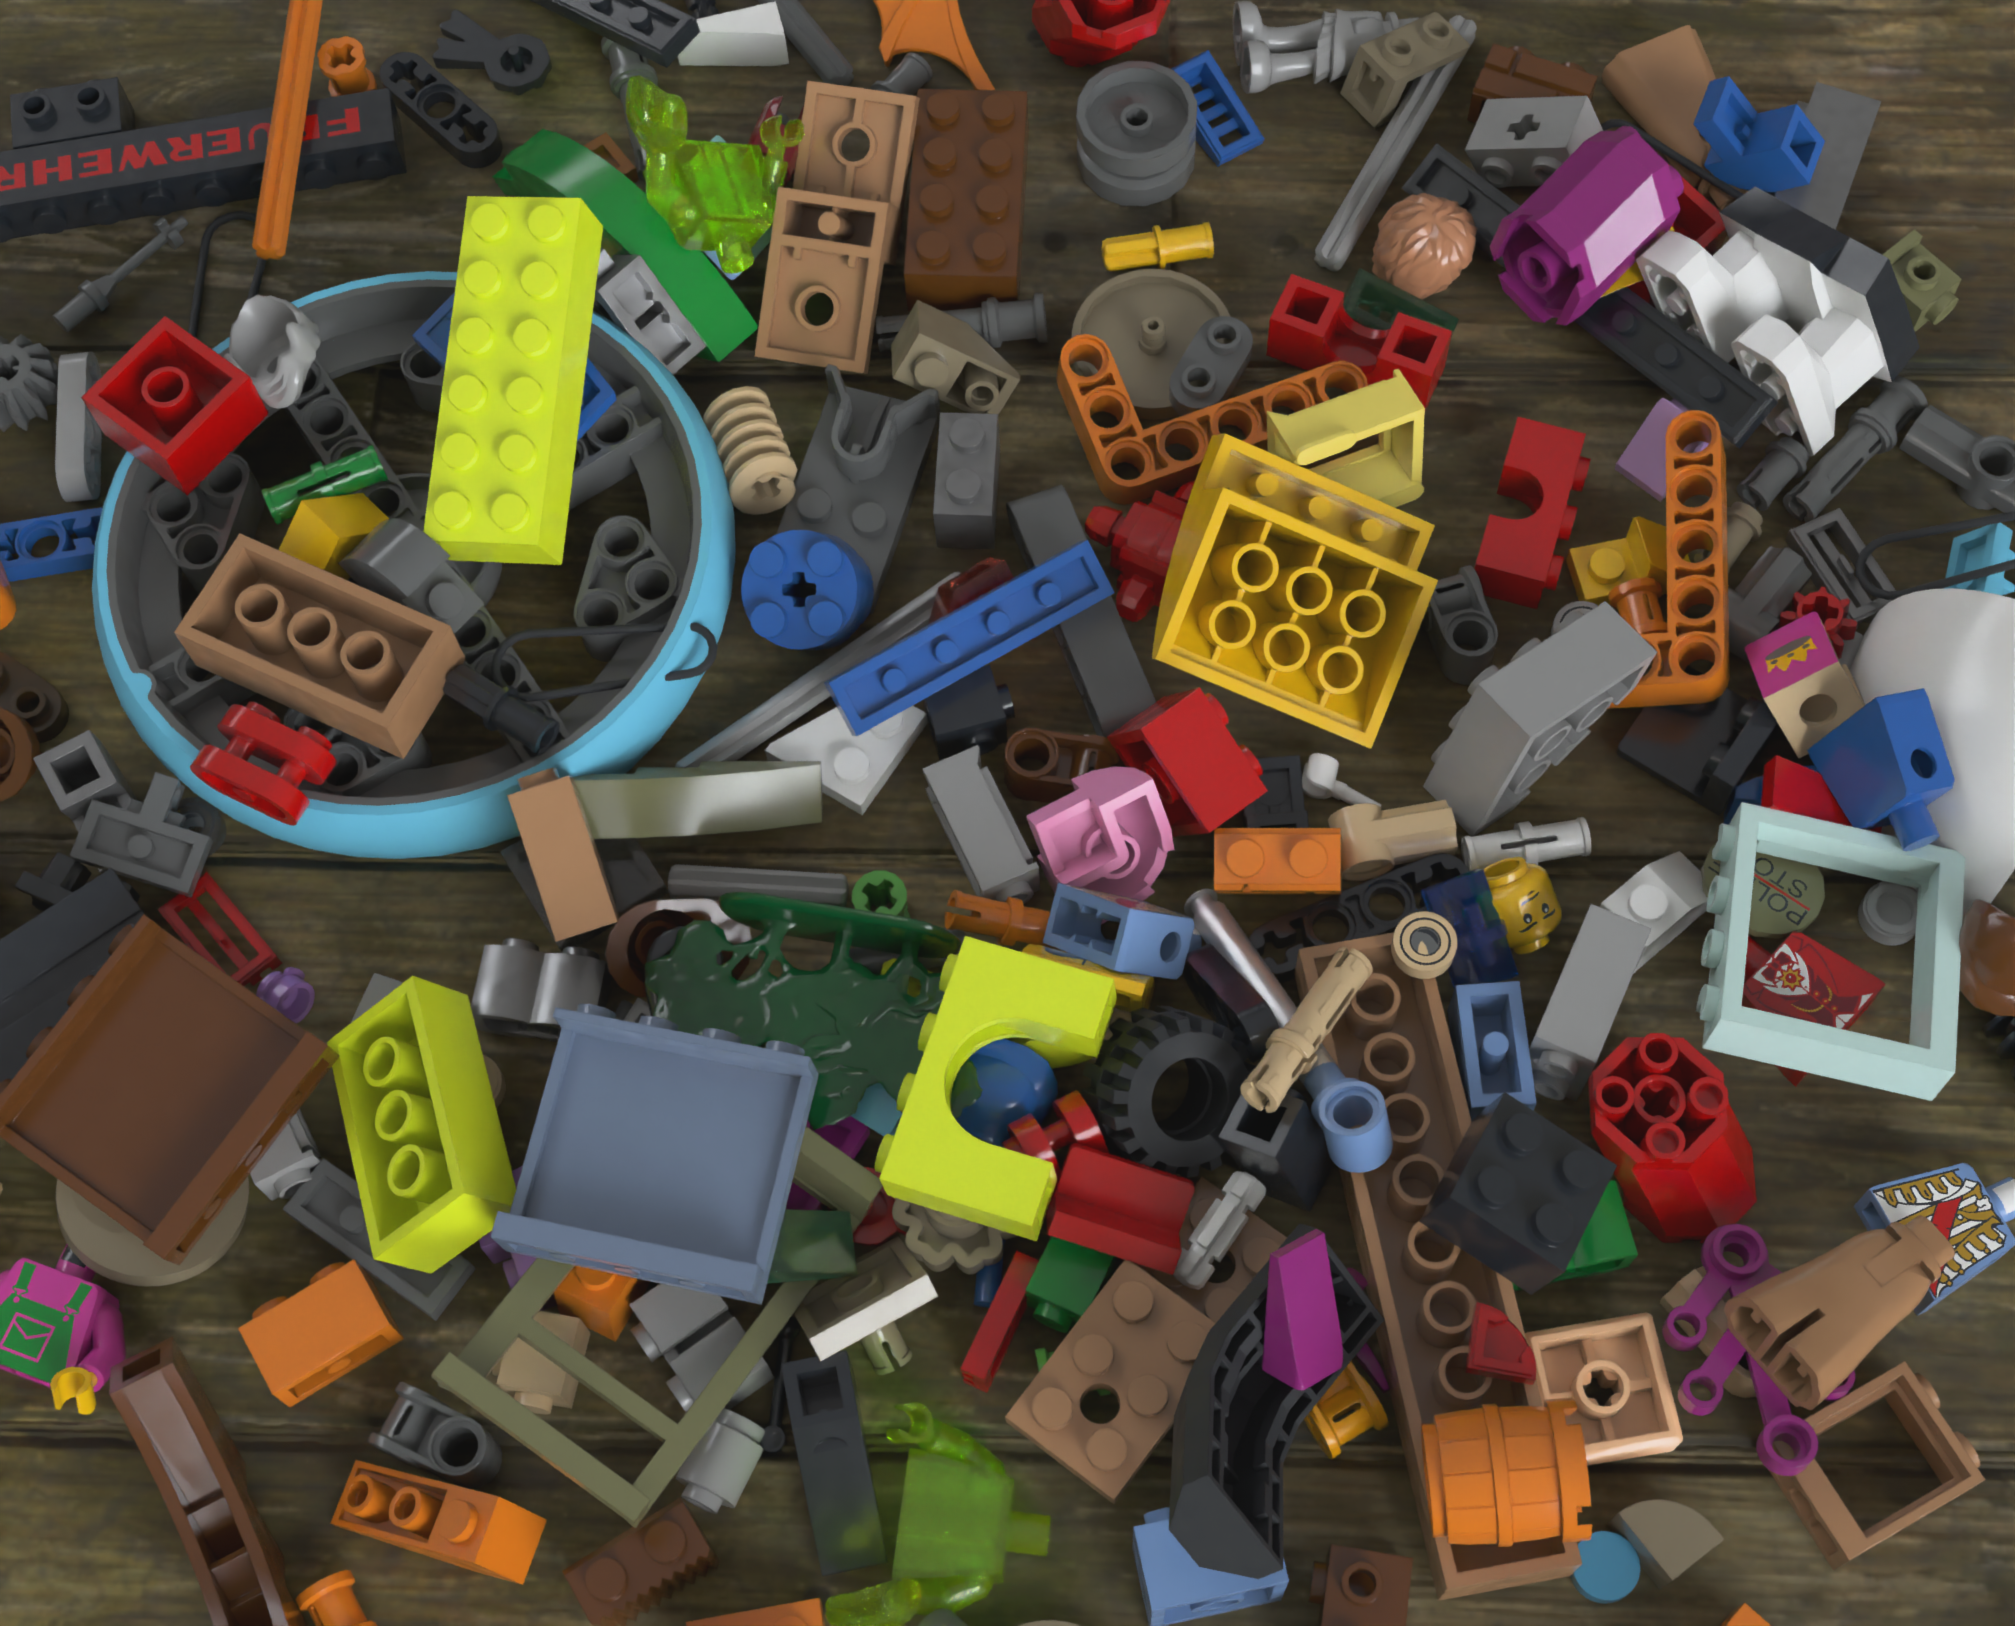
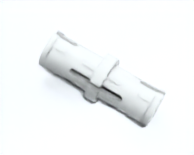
M1584 817L1533 827L1529 821L1515 823L1514 830L1473 837L1463 836L1461 839L1463 862L1467 866L1470 875H1473L1495 862L1512 857H1522L1527 863L1538 865V862L1578 855L1587 856L1591 854V836Z

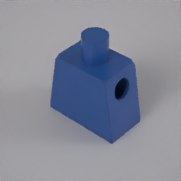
M1924 688L1875 697L1807 750L1811 760L1819 773H1821L1822 778L1852 827L1869 830L1892 825L1903 851L1921 848L1940 837L1927 806L1951 790L1955 779L1929 698Z

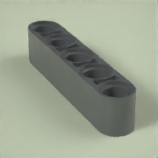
M1058 485L1006 503L1009 523L1028 570L1079 541L1087 540L1063 485ZM1111 595L1052 628L1096 735L1107 738L1111 733L1156 703Z

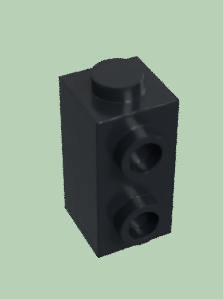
M1289 1088L1277 1110L1267 1113L1265 1107L1262 1111L1257 1110L1240 1094L1219 1135L1220 1140L1240 1170L1254 1176L1265 1186L1266 1196L1310 1212L1334 1162L1329 1156L1323 1130L1307 1106V1099L1296 1090Z

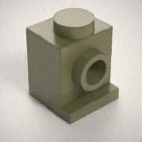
M1914 229L1882 255L1890 260L1905 299L1914 331L1916 332L1928 321L1934 325L1938 324L1954 309L1959 300L1954 294L1962 279L1920 243L1923 236Z

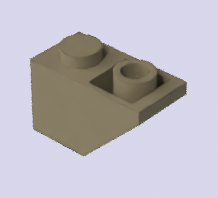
M919 300L916 301L891 344L893 379L922 392L926 389L937 390L939 400L968 413L999 415L1020 381V374L968 323Z

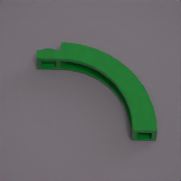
M541 129L527 142L512 150L501 162L504 167L492 176L505 195L516 197L581 198L603 225L601 247L611 257L613 255H640L698 334L706 347L696 357L720 362L758 329L759 326L744 304L688 235L637 185L585 146L559 133Z

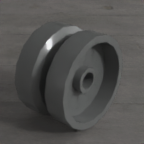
M1126 61L1104 68L1087 81L1077 101L1076 115L1078 137L1077 166L1085 184L1101 198L1122 206H1148L1169 199L1187 183L1194 170L1197 101L1190 85L1174 70L1154 62Z

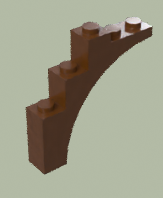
M173 1336L112 1366L109 1395L134 1438L169 1510L199 1582L213 1625L308 1626L286 1588L284 1556L247 1493L246 1463Z

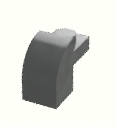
M390 518L379 523L338 563L359 586L450 625L454 634L485 604L445 562L450 555L439 544L414 525L398 518Z

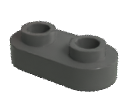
M1219 316L1206 321L1199 328L1170 377L1169 400L1173 409L1179 415L1183 416L1229 398L1251 360L1253 338L1246 324L1233 317ZM1227 338L1232 340V342L1222 344L1217 342L1216 339ZM1194 380H1202L1207 385L1194 387L1189 383Z

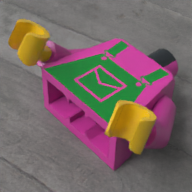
M66 1244L55 1268L27 1258H21L16 1261L11 1269H6L0 1273V1369L51 1388L54 1406L57 1410L62 1408L66 1400L72 1397L76 1398L78 1412L87 1415L95 1410L96 1399L94 1392L99 1391L108 1381L111 1367L125 1360L126 1346L123 1315L119 1311V1300L104 1288L91 1283L96 1272L80 1261L68 1244Z

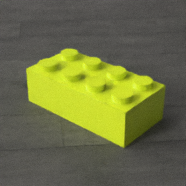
M412 975L327 1041V1045L339 1055V1058L332 1065L373 1259L432 1274L492 1231L498 1211L510 1213L516 1185L468 995Z

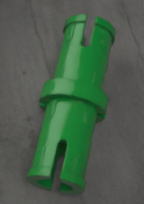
M372 444L367 446V449L324 466L321 461L310 465V472L269 489H262L261 492L275 523L279 525L284 520L294 517L301 500L348 495L379 481H386L388 478ZM350 474V476H348V477H346V478H343V479L338 480V481H336V482H334V483H331V484L329 483V482H331L332 480H335V479H337V478H339V477H342V476H344V475ZM317 486H322L319 489H316L312 492L300 496V494L305 491L313 489Z

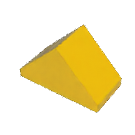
M363 493L301 500L279 551L348 580L350 576L338 563L379 523L389 518Z

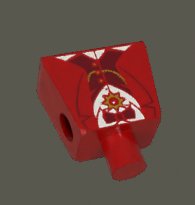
M1792 932L1773 954L1748 935L1745 983L1742 1006L1848 1030L1869 1008L1886 985L1876 976L1801 932ZM1775 1065L1795 1087L1808 1074V1072Z

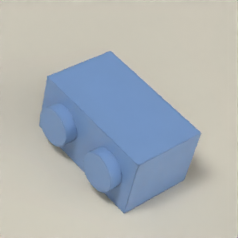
M1520 981L1456 985L1447 1011L1451 1041L1471 1121L1504 1092L1534 1110L1536 1096Z

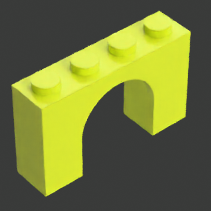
M965 936L959 954L950 953L944 963L939 981V990L945 992L938 1013H928L922 1025L918 1040V1050L924 1051L917 1073H907L902 1082L896 1108L903 1113L895 1135L887 1133L882 1139L876 1156L875 1171L881 1173L879 1180L888 1196L1037 1241L1057 1182L1053 1163L989 1144L968 1133L952 1115L951 1093L953 1084L959 1070L972 1054L989 1043L1006 1038H1029L1098 1058L1117 1000L1115 982L1110 977Z

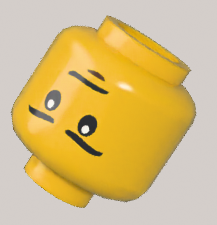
M1522 857L1507 858L1483 869L1479 873L1478 878L1480 881L1471 892V903L1487 941L1496 947L1513 948L1517 954L1530 953L1545 946L1549 942L1548 934L1559 925L1562 919V910L1546 870L1537 864L1527 863Z

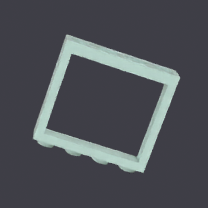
M1741 802L1729 825L1723 823L1719 825L1718 841L1712 850V858L1721 861L1719 876L1716 875L1714 877L1707 898V912L1715 914L1714 929L1708 931L1701 955V965L1710 968L1709 983L1703 985L1696 1006V1012H1700V1020L1705 1021L1702 1048L1932 1101L1954 1075L1956 1069L1961 961L1959 934L1963 918L1965 857L1956 850L1931 844L1915 850L1903 851L1898 838L1895 836ZM1756 852L1918 889L1909 1044L1742 1006Z

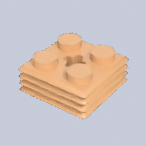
M1645 1312L1525 1333L1526 1341L1535 1356L1536 1381L1542 1405L1544 1406L1546 1399L1573 1397L1576 1401L1577 1409L1572 1415H1565L1566 1424L1581 1423L1587 1466L1671 1452L1683 1441L1670 1383L1651 1314ZM1591 1378H1597L1601 1388H1612L1614 1395L1608 1399L1605 1406H1599L1594 1398H1587L1584 1391L1591 1383Z

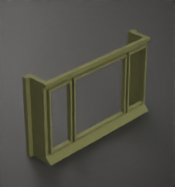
M806 1126L792 1182L833 1210L835 1214L802 1258L777 1241L772 1266L786 1275V1280L678 1424L533 1319L574 1268V1265L536 1258L461 1353L456 1357L449 1352L432 1372L431 1377L438 1382L439 1387L447 1389L636 1528L866 1217L876 1195L883 1186L876 1175ZM517 1338L523 1340L663 1442V1445L633 1485L486 1379Z

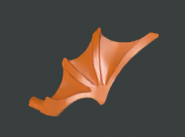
M873 0L881 18L882 35L879 51L886 67H890L894 55L906 52L928 53L945 59L959 68L970 80L975 90H995L968 38L961 18L958 0Z

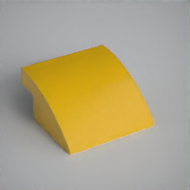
M1226 433L1212 435L1191 491L1173 548L1157 617L1152 659L1371 749L1438 582L1437 579L1417 571L1435 525Z

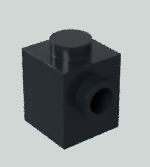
M990 665L975 670L923 699L924 711L927 714V721L939 760L949 758L977 745L980 748V755L994 750L998 744L1008 742L1006 720L1015 718L1014 707L1007 684L1004 683L996 686Z

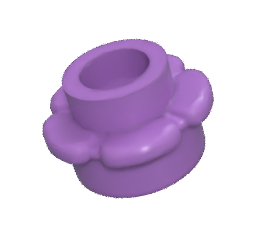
M288 967L283 973L275 971L268 974L259 984L256 996L297 1024L312 1008L315 992L313 987L303 980L305 974L300 969Z

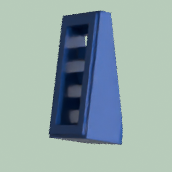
M1209 50L1171 68L1191 88L1200 84L1204 89L1194 94L1197 101L1196 141L1217 167L1264 142L1265 138ZM1212 99L1216 105L1201 112L1198 105ZM1222 114L1228 118V121L1213 129L1208 123ZM1237 129L1242 137L1223 147L1218 138Z

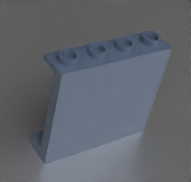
M578 1004L576 1011L555 1007L553 1017L560 1025L561 1032L510 1213L497 1212L491 1238L507 1252L762 1305L819 1076L811 1058L804 1056L805 1050L801 1047L782 1041H767L766 1047L762 1048L741 1044L742 1039L738 1035L715 1028H705L701 1036L678 1031L679 1026L677 1024L654 1016H641L639 1023L615 1019L616 1014L613 1011L593 1004Z

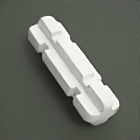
M1234 1172L1222 1189V1193L1225 1195L1222 1201L1218 1198L1215 1199L1189 1237L1188 1243L1192 1245L1187 1251L1182 1248V1253L1173 1276L1185 1286L1197 1290L1204 1287L1215 1270L1211 1265L1214 1259L1221 1262L1248 1222L1249 1218L1245 1215L1247 1210L1249 1209L1254 1212L1264 1198L1266 1188L1254 1176L1246 1172Z

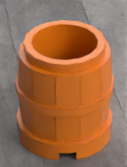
M1573 1397L1546 1399L1544 1406L1498 1407L1496 1403L1482 1404V1408L1434 1415L1433 1423H1421L1424 1476L1433 1538L1446 1537L1448 1544H1497L1498 1547H1509L1514 1542L1540 1540L1559 1536L1562 1543L1590 1541L1592 1524L1578 1525L1577 1513L1582 1512V1507L1591 1506L1581 1423L1566 1424L1565 1415H1572L1577 1409L1575 1399Z

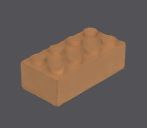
M240 533L174 632L196 666L402 759L406 757L443 697V687L447 674L450 670H454L458 665L463 664L466 659L450 625Z

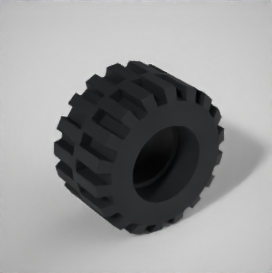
M1156 1005L1154 1011L1143 1007L1131 1011V1023L1120 1018L1109 1026L1113 1036L1109 1040H1103L1095 1064L1089 1062L1085 1064L1083 1075L1091 1079V1087L1081 1089L1082 1097L1086 1103L1094 1108L1091 1112L1098 1123L1107 1148L1117 1152V1155L1125 1159L1174 1175L1176 1173L1184 1178L1199 1176V1166L1212 1171L1223 1165L1220 1155L1223 1152L1230 1153L1220 1140L1219 1135L1241 1094L1240 1087L1242 1083L1248 1078L1253 1069L1256 1068V1066L1245 1062L1250 1056L1246 1045L1233 1039L1235 1033L1227 1027L1188 1011L1178 1010L1170 1006ZM1184 1059L1189 1075L1188 1090L1184 1101L1170 1117L1156 1122L1152 1112V1094L1155 1084L1170 1065Z

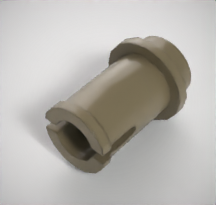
M1734 502L1731 507H1727L1728 574L1747 544L1757 541L1762 533L1760 527L1763 523L1762 516L1756 509L1742 502ZM1706 549L1699 550L1694 556L1695 563L1708 558L1711 552Z

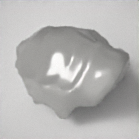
M258 294L246 300L237 320L232 324L229 353H226L223 358L250 376L259 396L269 407L285 408L300 398L308 370L315 360L317 349L320 347L319 327L287 300L272 295L263 296Z

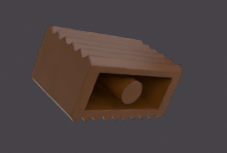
M679 1497L641 1521L636 1528L631 1527L563 1570V1574L593 1626H625L627 1619L636 1621L639 1612L648 1614L650 1604L660 1607L662 1597L671 1599L674 1590L683 1592L685 1582L695 1584L697 1575L706 1577L708 1568L718 1570L720 1560L692 1511L683 1499Z

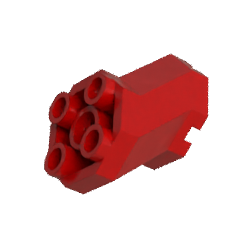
M1035 0L1032 7V22L1051 54L1061 56L1063 62L1067 65L1083 67L1087 64L1095 65L1132 50L1139 40L1155 35L1170 0Z
M1649 1033L1645 1037H1627L1591 1073L1588 1079L1591 1133L1604 1157L1617 1165L1614 1175L1623 1190L1624 1208L1663 1243H1681L1685 1239L1701 1240L1700 1243H1704L1707 1236L1714 1229L1723 1225L1737 1224L1757 1202L1752 1147L1729 1104L1728 1089L1724 1085L1723 1072L1683 1037H1671L1665 1033Z

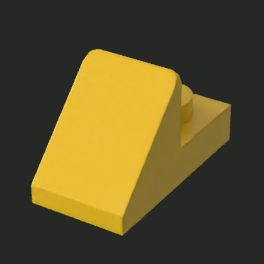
M1640 516L1634 517L1626 538L1569 549L1566 562L1578 600L1592 602L1597 605L1606 601L1610 605L1608 594L1615 586L1642 577L1654 578L1657 582H1660L1663 591L1662 595L1667 594L1666 526ZM1687 554L1683 560L1690 562Z

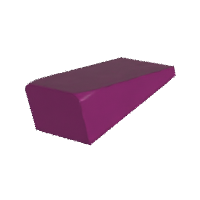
M1317 1228L1270 1253L1262 1370L1296 1390H1305L1341 1369L1343 1363L1342 1337L1325 1234Z

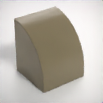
M1647 1500L1632 1504L1617 1513L1607 1523L1614 1533L1624 1537L1635 1548L1640 1560V1566L1659 1590L1668 1585L1724 1540L1718 1530L1703 1515L1686 1505L1669 1500Z

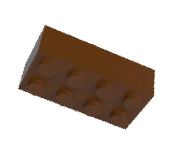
M918 89L917 97L920 100L914 134L904 263L908 312H911L917 300L940 311L982 307V301H987V298L996 297L998 302L1018 301L1020 295L1029 139L1027 91Z

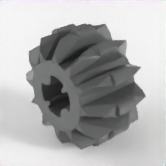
M22 334L17 336L11 343L0 336V429L5 432L16 423L18 427L27 431L30 419L37 416L48 421L46 406L57 404L58 366L54 363V358L49 350L43 347L41 343L33 344L30 339H27Z

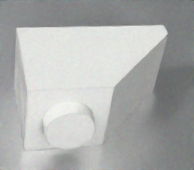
M1678 851L1647 864L1605 899L1600 907L1651 928L1649 937L1634 970L1635 973L1707 911V897L1702 888L1701 871Z

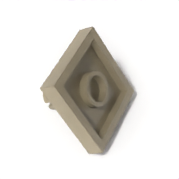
M897 1236L820 1278L793 1315L820 1362L860 1340L872 1363L874 1372L877 1375H885L895 1370L882 1346L883 1342L886 1341L900 1367L909 1362L913 1356L895 1320L938 1297V1294L928 1274Z

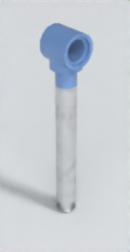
M1201 889L1193 893L1185 903V913L1193 917L1194 925L1206 944L1213 945L1266 1001L1279 1027L1283 1028L1296 1012L1297 1007L1224 903L1217 901V893L1212 889ZM1321 1043L1315 1053L1318 1059L1309 1073L1300 1074L1298 1077L1314 1100L1311 1106V1113L1323 1130L1329 1156L1338 1167L1354 1173L1374 1170L1387 1161L1393 1149V1137L1383 1095L1376 1087L1356 1078H1346ZM1355 1125H1363L1359 1128L1348 1129Z

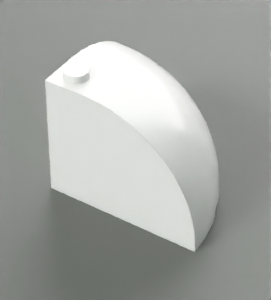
M1954 588L1929 589L1903 595L1879 610L1861 640L1850 671L1865 705L1875 697L1922 688L1927 693L1955 779L1951 790L1927 806L1940 834V837L1930 844L1956 850L1965 857L1963 924L1964 916L1974 900L1979 899L1991 903L2015 870V599L1976 590ZM1892 825L1882 827V834L1897 837Z

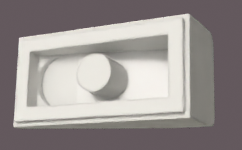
M776 1L696 19L700 33L678 55L680 65L781 66L789 64L784 29Z

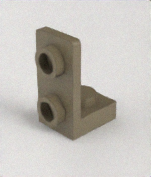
M1433 12L1360 45L1340 94L1374 128L1380 127L1391 121L1407 82L1465 56L1470 44L1439 13Z

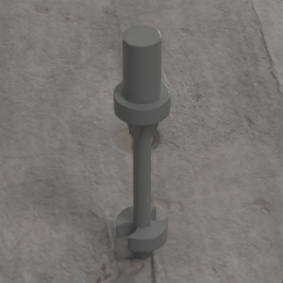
M180 216L169 225L165 218H159L153 223V228L158 235L112 274L105 275L92 282L85 280L78 286L80 293L52 315L56 323L68 333L93 311L97 310L100 313L110 306L108 299L116 289L117 284L165 243L168 242L174 250L184 243L179 232L189 224L187 220Z

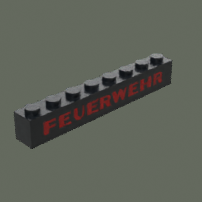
M389 88L308 101L295 192L314 188L326 189L334 185L362 180H380L387 176L407 173L401 120ZM273 107L0 152V243L14 238L44 233L57 234L68 229L98 224L111 225L122 220L152 215L165 216L176 211L206 206L219 207L230 202L259 198Z

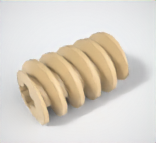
M749 386L734 388L721 394L709 405L704 414L703 421L717 446L716 450L723 464V470L729 483V495L734 506L741 512L752 515L767 514L784 507L793 500L796 491L793 480L796 477L797 468L793 458L790 457L791 453L788 445L783 440L784 436L780 426L777 424L774 411L770 408L767 394L759 388Z

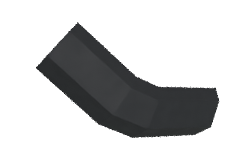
M1299 1224L1278 1249L1316 1228ZM1327 1242L1326 1246L1343 1345L1341 1369L1305 1390H1296L1262 1370L1269 1272L1268 1260L1210 1329L1187 1377L1174 1414L1169 1531L1199 1567L1255 1579L1263 1578L1283 1569V1463L1300 1423L1384 1321V1318Z

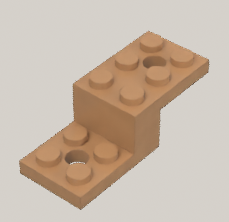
M807 80L793 188L778 187L754 357L825 368L830 364L837 366L839 370L868 374L883 265L896 266L920 100L917 96ZM862 130L870 140L869 151L859 161H848L842 153V141L849 132ZM825 293L832 300L833 314L827 323L815 326L806 317L805 305L812 295Z
M1203 1177L1194 1186L1195 1191L1179 1232L1181 1248L1187 1251L1192 1246L1188 1243L1189 1237L1215 1199L1218 1198L1222 1201L1225 1197L1219 1188ZM1249 1210L1245 1213L1249 1218L1248 1222L1225 1254L1231 1259L1235 1269L1231 1278L1225 1282L1211 1283L1207 1281L1203 1288L1197 1290L1185 1286L1171 1274L1124 1260L1005 1416V1420L1010 1426L1113 1504H1115L1174 1424V1414L1187 1377L1208 1332L1267 1263L1270 1253L1278 1250L1287 1239L1286 1236ZM1105 1389L1116 1396L1120 1409L1113 1420L1104 1424H1096L1084 1417L1080 1404L1084 1396L1090 1391Z

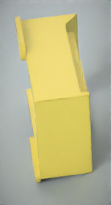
M1398 368L1393 370V378L1389 380L1379 381L1289 414V416L1267 411L1268 452L1296 465H1307L1348 450L1356 441L1379 433L1378 444L1308 470L1392 507H1398L1418 499L1424 492L1422 464L1425 408Z

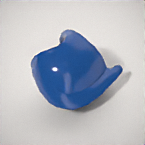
M1008 1039L989 1043L968 1058L974 1063L978 1083L982 1089L981 1097L974 1104L963 1108L961 1116L956 1119L960 1126L968 1133L989 1144L1002 1147L1001 1142L1010 1138L1007 1130L1008 1124L1029 1113L1034 1116L1040 1127L1045 1123L1053 1109L1052 1102L1056 1100L1058 1095L1057 1080L1046 1059L1029 1047Z

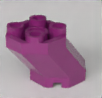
M1621 126L1615 131H1600L1584 141L1517 210L1502 219L1491 242L1490 250L1494 261L1501 256L1503 257L1507 270L1499 275L1503 291L1532 321L1545 323L1553 317L1558 318L1556 324L1568 325L1583 315L1636 262V259L1650 245L1670 230L1680 212L1677 197L1684 190L1681 175L1675 168L1668 165L1631 126Z

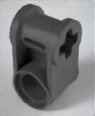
M1471 565L1460 567L1457 575L1438 580L1421 627L1427 633L1440 669L1445 677L1454 683L1469 685L1481 672L1492 665L1498 639V630L1486 604L1482 585L1475 569ZM1471 644L1477 647L1479 650L1467 651L1461 649L1457 645Z
M399 1382L395 1389L399 1396L381 1430L379 1432H371L367 1442L412 1467L424 1468L460 1487L473 1489L491 1482L499 1472L502 1463V1449L497 1439L472 1418L451 1409L447 1404L416 1387ZM467 1439H478V1450L473 1460L464 1466L454 1467L453 1455L459 1444Z

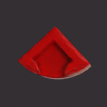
M1476 1302L1473 1310L1465 1373L1533 1385L1536 1381L1535 1356L1522 1333L1508 1320V1317L1502 1311L1487 1304Z

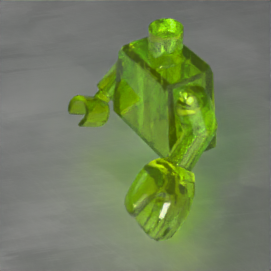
M640 75L630 77L626 91V115L630 128L638 138L639 144L646 150V168L643 171V175L646 180V199L648 203L668 223L677 243L684 249L716 251L721 268L725 273H738L748 269L754 262L751 248L765 231L769 230L773 225L777 189L784 185L789 163L783 160L785 149L794 147L802 141L804 136L802 121L800 119L788 121L784 129L783 138L780 133L782 115L766 119L761 125L760 137L762 142L768 147L767 156L762 155L759 145L686 140L688 116L686 104L682 98L672 93H666L652 81Z
M907 1402L895 1404L894 1407L897 1410L905 1411L909 1415L911 1429L908 1433L900 1429H887V1438L896 1444L918 1443L920 1449H909L892 1581L851 1593L831 1596L826 1600L825 1617L833 1626H904L915 1614L929 1615L933 1611L942 1608L949 1609L955 1613L987 1597L993 1584L1004 1583L1008 1552L1047 1556L1051 1515L1013 1511L1016 1491L1014 1479L1007 1476L1004 1463L971 1435L943 1421L932 1418L931 1412L922 1403Z

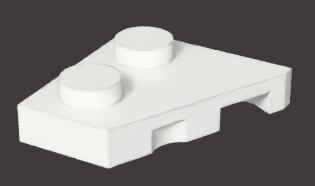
M911 706L861 735L852 736L836 707L770 743L765 750L767 760L821 761L822 792L863 815L927 725V714L917 707Z

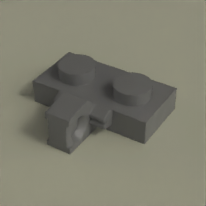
M155 772L144 802L132 799L127 810L92 799L70 857L74 861L105 871L112 868L118 875L192 898L213 841L209 836L184 829L186 817L176 812L185 787L181 785L179 779Z

